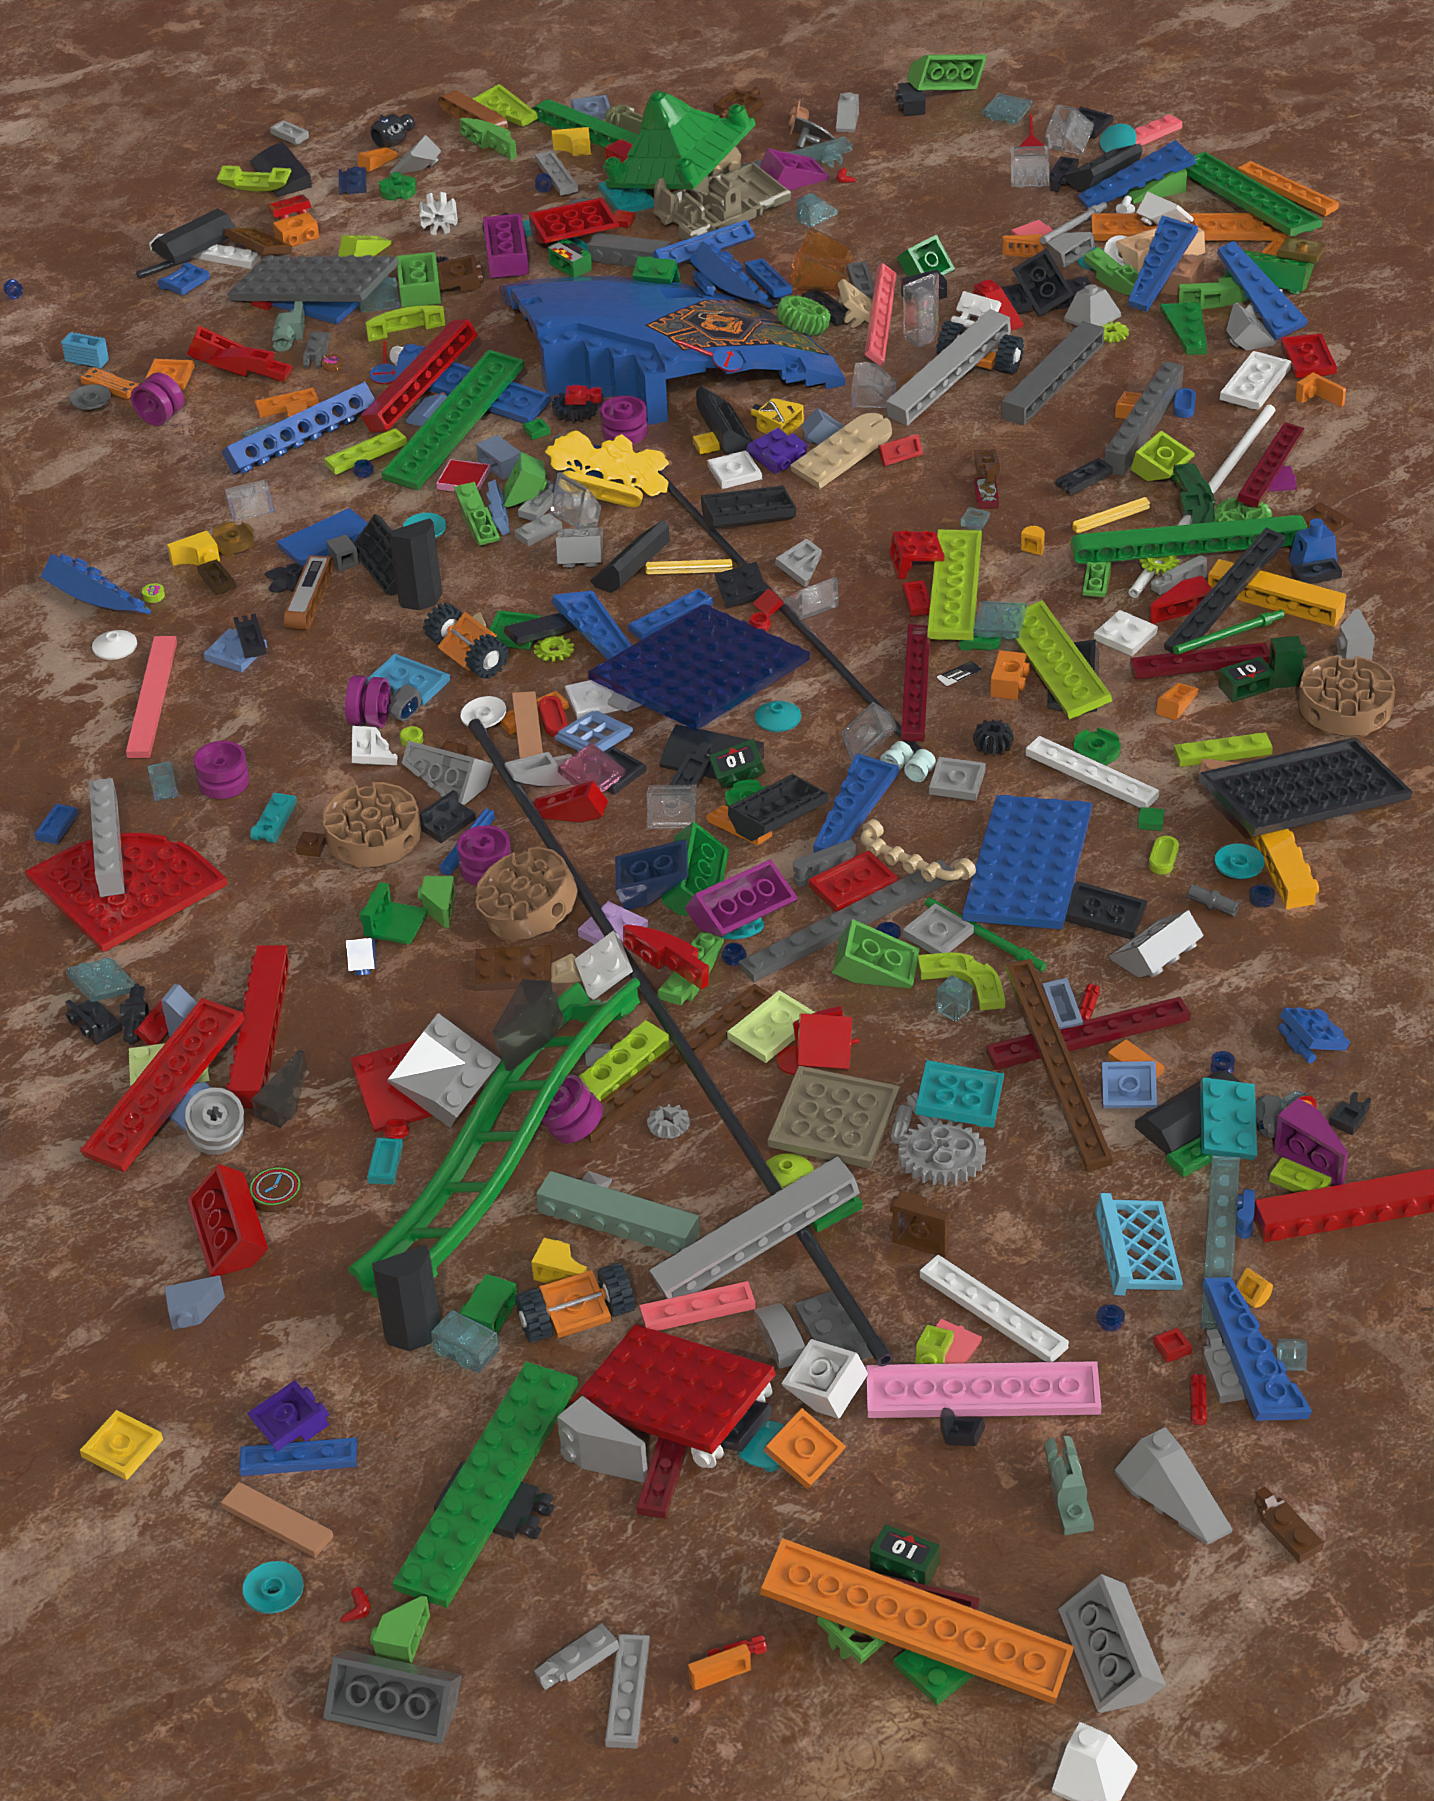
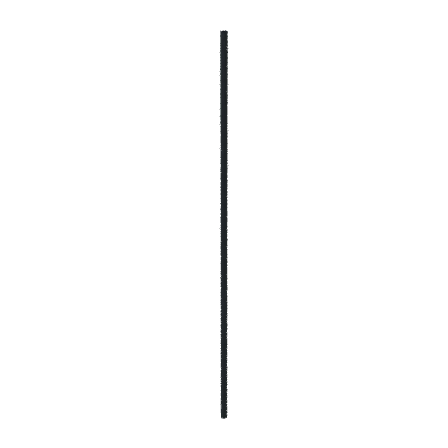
M658 470V473L668 481L667 491L739 567L748 564L716 529L708 530L703 515ZM764 581L766 588H769L771 591H773V589ZM784 602L779 610L901 739L902 726ZM902 740L910 746L914 754L916 751L923 749L917 742Z

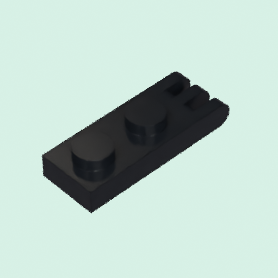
M1097 458L1059 477L1055 481V485L1073 495L1112 475L1113 467Z
M251 614V620H248L247 615L242 616V622L239 621L238 617H234L233 620L244 658L267 654L256 614Z

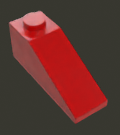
M991 279L984 280L973 286V294L997 300L1001 303L998 312L1010 317L1011 331L1024 327L1023 321L1000 286Z
M198 325L187 355L196 360L209 363V360L217 351L245 346Z
M1202 575L1180 581L1150 604L1149 622L1155 624L1189 615L1211 591L1212 587Z
M593 780L536 798L533 804L543 819L583 823L601 818L608 800Z

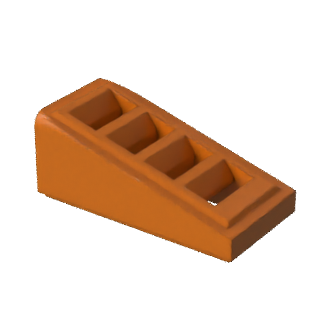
M386 147L358 153V167H366L367 172L373 171L398 157V153Z
M1042 234L1003 236L1002 254L1033 257L1043 250V244L1040 242ZM1009 242H1010V243H1013L1012 248H1010V249H1009Z
M1124 391L1117 401L1115 417L1126 419L1143 393Z
M1178 682L1158 698L1156 714L1177 720L1197 696L1199 689Z

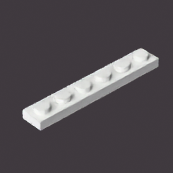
M158 234V235L149 243V245H150V250H152L151 244L153 243V241H154L157 237H160V236H162V235H164V234ZM216 244L192 256V258L252 269L260 260V255L248 249L244 250L234 248L233 246Z
M1041 736L1036 738L1026 748V756L1139 808L1149 807L1159 798L1158 789Z
M937 1255L920 1270L921 1279L1045 1362H1054L1068 1349L1069 1341L940 1255Z

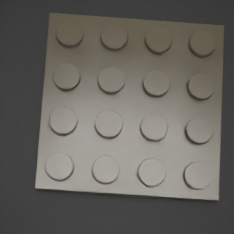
M799 1066L769 1135L768 1147L832 1160L838 1156L843 1163L871 1169L899 1098L900 1086Z

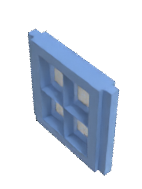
M596 710L589 712L558 731V734L555 735V740L590 757H596L628 737L633 729L631 726Z

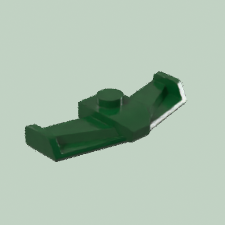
M1196 464L1174 465L1173 471L1186 491L1179 494L1183 515H1192L1191 524L1214 522V506L1216 504L1214 494L1210 491Z

